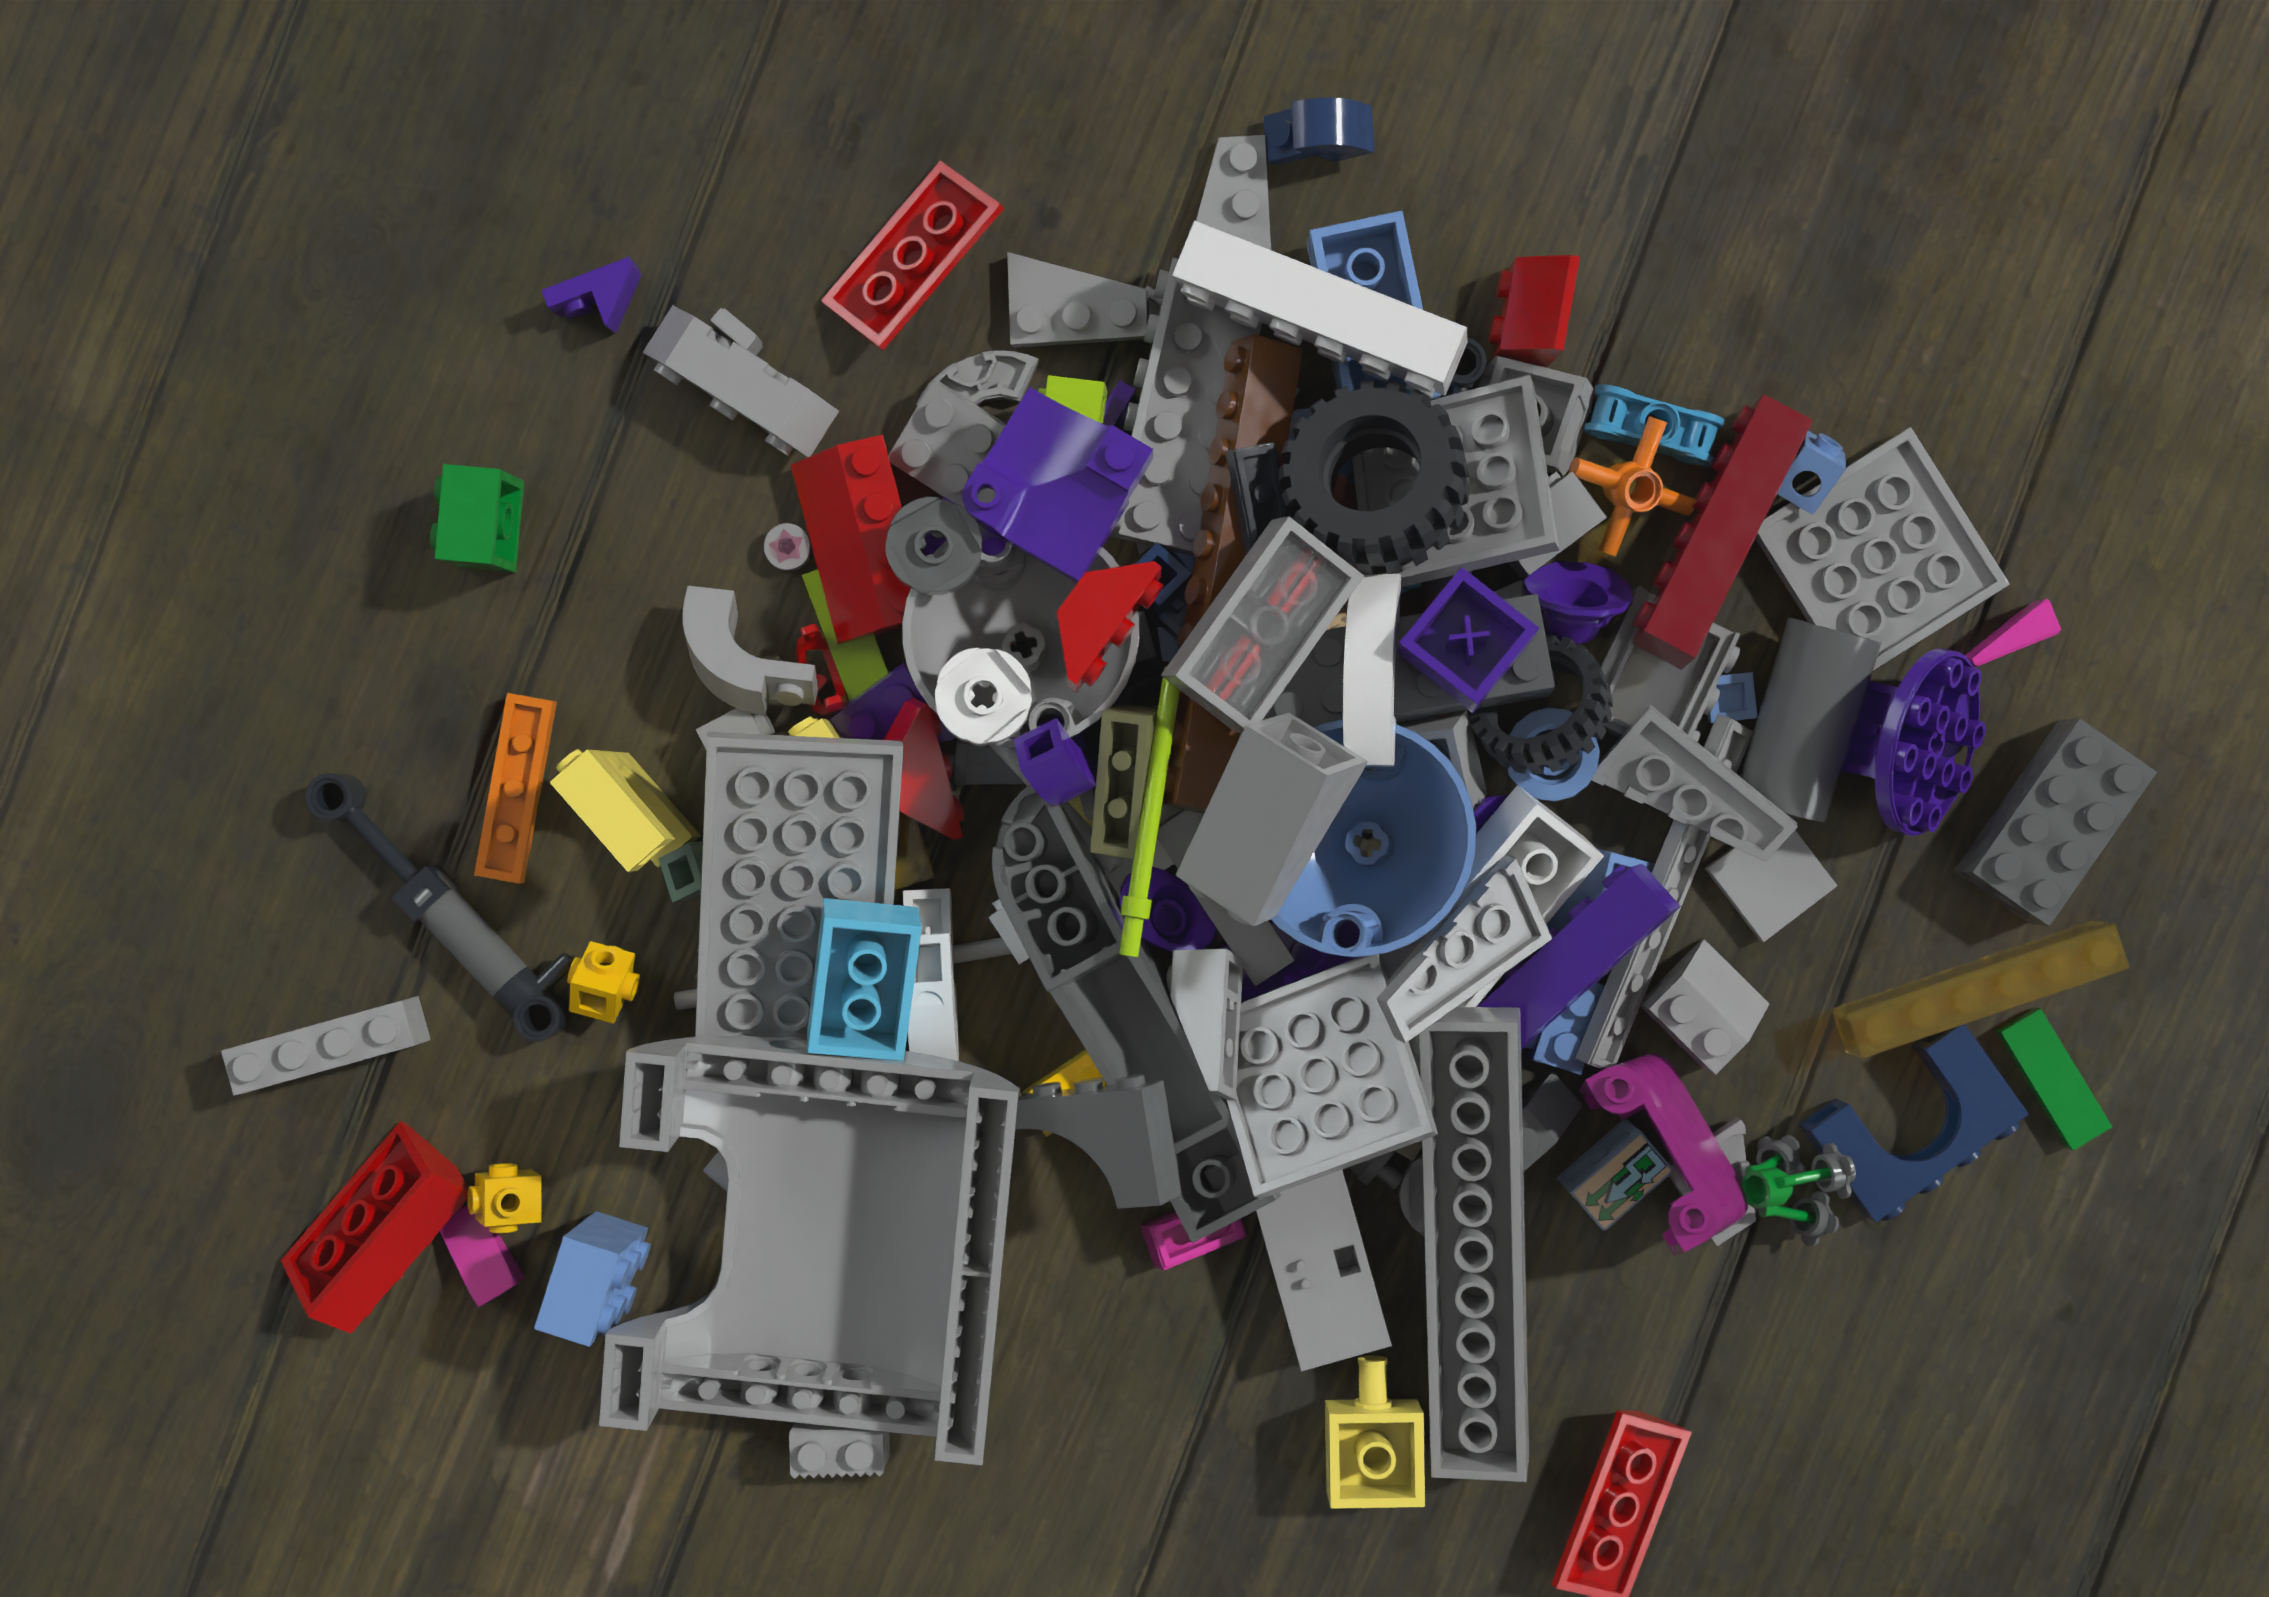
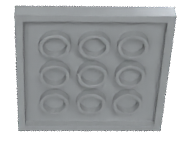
M1530 375L1430 400L1431 406L1440 404L1449 414L1451 425L1456 426L1461 438L1469 477L1467 478L1470 488L1469 501L1467 504L1461 505L1464 517L1459 528L1452 529L1449 527L1447 529L1450 541L1441 550H1437L1432 546L1426 551L1428 560L1418 566H1415L1413 560L1401 564L1402 572L1395 573L1401 575V587L1455 575L1461 567L1469 572L1559 551L1535 389ZM1373 448L1352 457L1358 511L1383 509L1402 499L1413 487L1420 471L1418 461L1406 452L1394 448ZM1386 567L1376 568V574H1388Z
M1911 427L1848 465L1813 515L1790 502L1766 517L1755 537L1808 623L1882 642L1873 670L2010 585ZM1821 483L1802 495L1810 496L1816 493Z
M1380 954L1358 957L1241 1003L1236 1100H1227L1254 1197L1263 1199L1438 1135L1409 1041L1404 1043L1395 1039L1376 999L1390 984Z

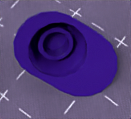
M1152 867L1147 898L1152 900L1149 919H1144L1141 938L1157 949L1171 952L1173 950L1204 949L1211 943L1216 932L1214 923L1185 881L1163 869ZM1132 872L1126 876L1120 888V908L1123 896H1128Z

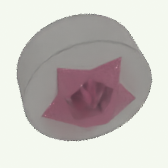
M784 523L775 526L769 531L764 542V552L767 559L775 567L785 571H795L802 568L809 561L812 554V546L809 535L802 528L794 524Z

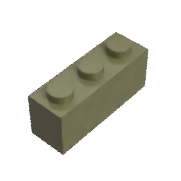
M1118 703L1102 710L1090 853L1134 859L1158 708Z

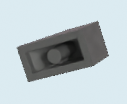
M1552 1070L1525 1092L1527 1098L1522 1101L1523 1172L1558 1142L1583 1106Z

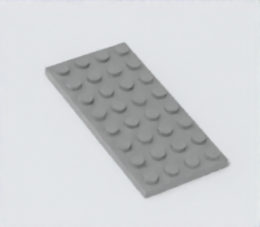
M720 732L707 733L695 1037L757 1036L807 1040L823 898L891 905L894 902L903 759L902 741Z

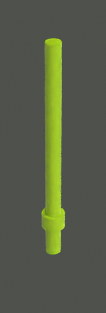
M1162 678L1128 896H1123L1120 915L1125 916L1119 954L1138 957L1144 919H1149L1152 900L1147 898L1180 690L1165 678Z

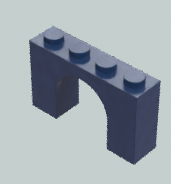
M1948 1018L1911 1044L1941 1087L1946 1104L1945 1119L1939 1134L1923 1149L1904 1155L1885 1152L1875 1141L1851 1105L1837 1098L1798 1124L1820 1155L1824 1154L1823 1147L1825 1144L1834 1143L1842 1155L1851 1157L1855 1165L1856 1176L1854 1181L1850 1183L1852 1191L1850 1198L1862 1215L1874 1222L1879 1220L1887 1221L1900 1214L1905 1209L1906 1205L1904 1202L1917 1193L1925 1194L1937 1188L1943 1182L1942 1176L1955 1166L1963 1167L1975 1161L1981 1155L1980 1149L1993 1139L2001 1140L2013 1134L2019 1128L2018 1122L2029 1115L1964 1022Z

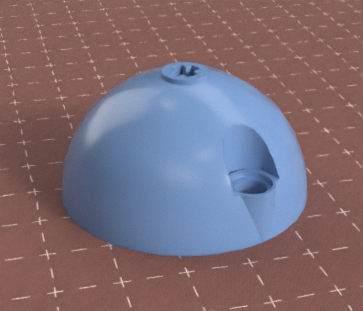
M1343 719L1314 727L1344 746ZM1395 724L1394 767L1365 766L1366 769L1361 773L1276 917L1271 919L1292 938L1318 951L1355 958L1387 953L1411 944L1430 932L1450 912L1461 896L1471 874L1476 851V822L1472 802L1465 784L1452 763L1435 745L1414 731ZM1373 833V838L1380 841L1381 846L1379 850L1372 849V856L1368 857V852L1361 849L1360 844L1362 839L1369 840V834ZM1353 921L1360 929V937L1354 946L1344 948L1338 941V931L1344 923Z

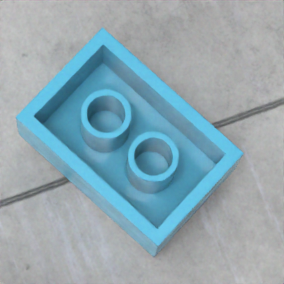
M823 898L807 1027L808 1053L904 1061L922 929L919 907Z

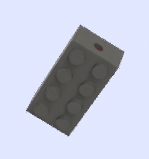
M2082 719L2058 720L1956 866L1954 872L2026 922L2050 926L2157 772Z

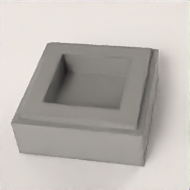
M720 308L710 320L730 340L754 355H757L764 347L759 337L725 308Z

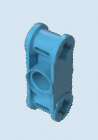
M1605 384L1595 386L1593 394L1597 396L1591 422L1585 423L1584 433L1599 439L1622 442L1638 447L1645 429V419L1647 415H1654L1659 420L1667 422L1656 451L1657 453L1671 456L1678 461L1692 465L1712 466L1714 457L1710 454L1717 429L1722 428L1725 421L1722 417L1709 412L1690 410L1640 396L1621 387Z

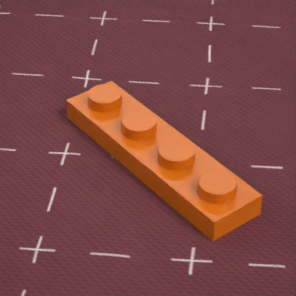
M507 693L474 876L518 884L525 882L557 706L556 701Z

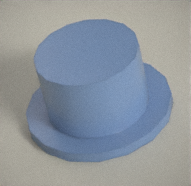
M1545 708L1531 712L1516 723L1509 736L1530 738L1545 735L1563 725L1573 713L1565 709ZM1591 738L1595 748L1589 754L1585 753L1582 749L1577 751L1580 761L1570 765L1567 758L1561 760L1562 770L1552 772L1546 764L1544 765L1543 774L1533 775L1528 767L1525 774L1515 772L1510 766L1508 768L1509 776L1516 785H1519L1536 799L1559 801L1573 797L1589 785L1598 769L1600 750L1597 739Z

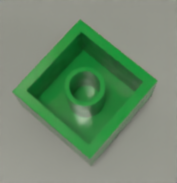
M443 464L442 476H437L434 485V499L436 504H439L438 523H433L430 531V547L432 551H435V559L460 568L516 573L524 481L501 469Z

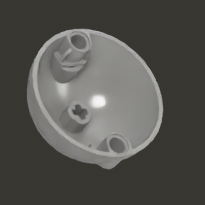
M978 524L982 543L991 537L999 538ZM1004 541L1006 543L1005 549L998 555L989 556L983 552L981 553L979 568L975 571L970 581L960 589L944 595L929 596L920 595L913 589L910 590L902 621L903 648L906 663L916 688L936 713L935 689L939 673L953 656L966 649L989 648L1007 652L1025 669L1030 680L1032 697L1027 720L1015 735L1003 742L990 745L1015 748L1013 739L1037 728L1040 719L1050 714L1057 715L1064 721V729L1070 737L1079 734L1102 716V710L1110 708L1115 703L1126 686L1136 661L1139 644L1138 611L1130 619V621L1135 623V627L1125 642L1119 648L1112 644L1103 656L1102 660L1107 665L1096 682L1091 687L1084 683L1077 693L1071 690L1068 686L1057 610L1077 583ZM944 542L932 555L935 558L943 556L942 548L948 542ZM1102 547L1088 572L1119 567V565ZM1026 640L1028 646H1036L1031 648L1032 656L1023 658L1020 652L1012 653V651L1018 650L1017 642ZM978 684L972 688L975 697L971 704L977 708L980 705H984L988 709L995 704L992 696L996 690L993 686L990 685L988 688L983 689Z

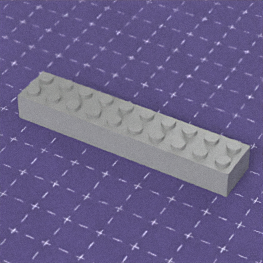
M1456 1007L1419 1033L1420 1077L1438 1135L1422 1140L1431 1477L1526 1482L1529 1463L1520 1008Z

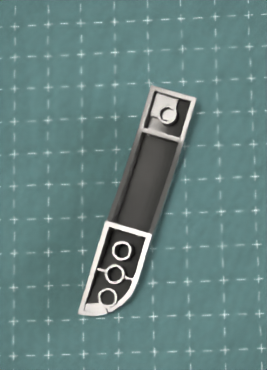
M1028 785L1006 810L1001 820L1003 823L998 834L996 846L993 847L992 870L997 894L1046 991L1050 992L1106 1084L1116 1085V1078L1134 1074H1144L1145 1082L1164 1080L1182 1193L1181 1196L1170 1201L1191 1242L1194 1243L1275 1201L1281 1194L1279 1192L1263 1199L1254 1197L1227 1099L1210 1092L1171 1000V992L1167 986L1166 974L1143 938H1141L1138 957L1119 954L1124 918L1120 915L1121 908L1118 893L1094 855L1090 853V848L1063 806L1048 804L1031 785Z

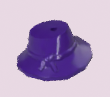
M1557 561L1539 567L1523 583L1525 596L1538 594L1546 632L1549 635H1556L1560 641L1563 636L1572 639L1574 643L1582 644L1593 641L1601 629L1609 624L1610 618L1623 613L1633 604L1634 600L1630 585L1617 573L1587 562Z

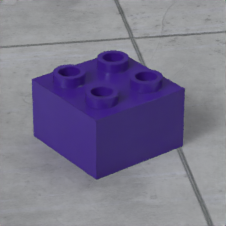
M1461 567L1399 642L1397 654L1470 712L1474 713L1534 640L1539 627Z

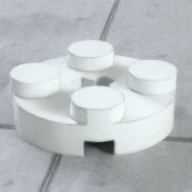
M989 648L966 649L953 656L939 673L935 689L937 713L946 729L962 741L979 747L1003 742L1015 735L1027 720L1032 704L1029 677L1023 666L1007 652ZM979 684L983 689L988 688L990 685L993 686L996 690L992 696L995 704L988 709L984 705H980L977 708L971 704L975 697L972 691L974 686Z

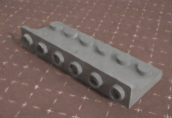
M1173 257L1169 272L1159 271L1154 298L1162 299L1159 316L1149 315L1144 336V342L1152 343L1148 360L1139 358L1133 386L1142 388L1138 404L1129 402L1123 428L1125 431L1132 432V437L1153 448V460L1130 496L1129 504L1110 536L1149 546H1154L1158 542L1166 550L1194 556L1193 543L1197 533L1200 531L1203 514L1200 504L1201 495L1208 484L1211 466L1208 460V453L1211 443L1216 436L1219 419L1216 415V405L1223 392L1226 377L1224 358L1232 341L1252 334L1260 335L1262 323L1258 322L1256 329L1232 320L1230 318L1231 313L1225 311L1223 307L1215 305L1213 311H1208L1186 301L1187 296L1180 292L1182 288L1172 276L1179 260Z

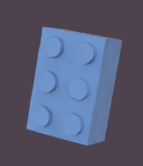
M596 1211L563 1236L534 1329L589 1347L602 1334L606 1335L607 1331L611 1329L612 1324L617 1325L623 1313H629L633 1304L637 1288L630 1285L636 1270L643 1269L650 1251L651 1243L644 1242L648 1228Z

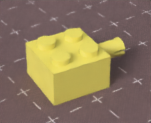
M1378 1355L1358 1357L1359 1398L1355 1400H1325L1326 1493L1330 1508L1425 1507L1424 1413L1417 1399L1387 1398L1386 1357Z

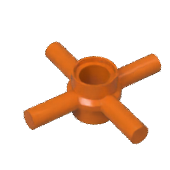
M1653 417L1648 418L1634 458L1630 462H1620L1610 468H1606L1578 457L1571 461L1569 474L1573 471L1577 478L1603 486L1606 498L1615 506L1599 551L1613 556L1617 555L1633 512L1649 511L1656 505L1689 516L1694 511L1692 507L1694 498L1663 488L1661 478L1650 468L1667 422ZM1636 479L1635 489L1629 495L1630 485Z

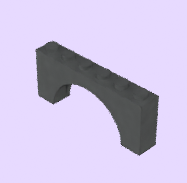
M1134 1074L1116 1078V1085L1103 1086L1102 1078H1092L1074 1082V1089L1064 1090L1061 1089L1060 1082H1051L1033 1086L1032 1093L1022 1094L1020 1086H1016L1019 1088L1015 1130L1037 1129L1051 1132L1070 1140L1082 1148L1097 1163L1106 1176L1115 1197L1117 1209L1160 1206L1182 1195L1164 1080L1145 1082L1144 1074Z

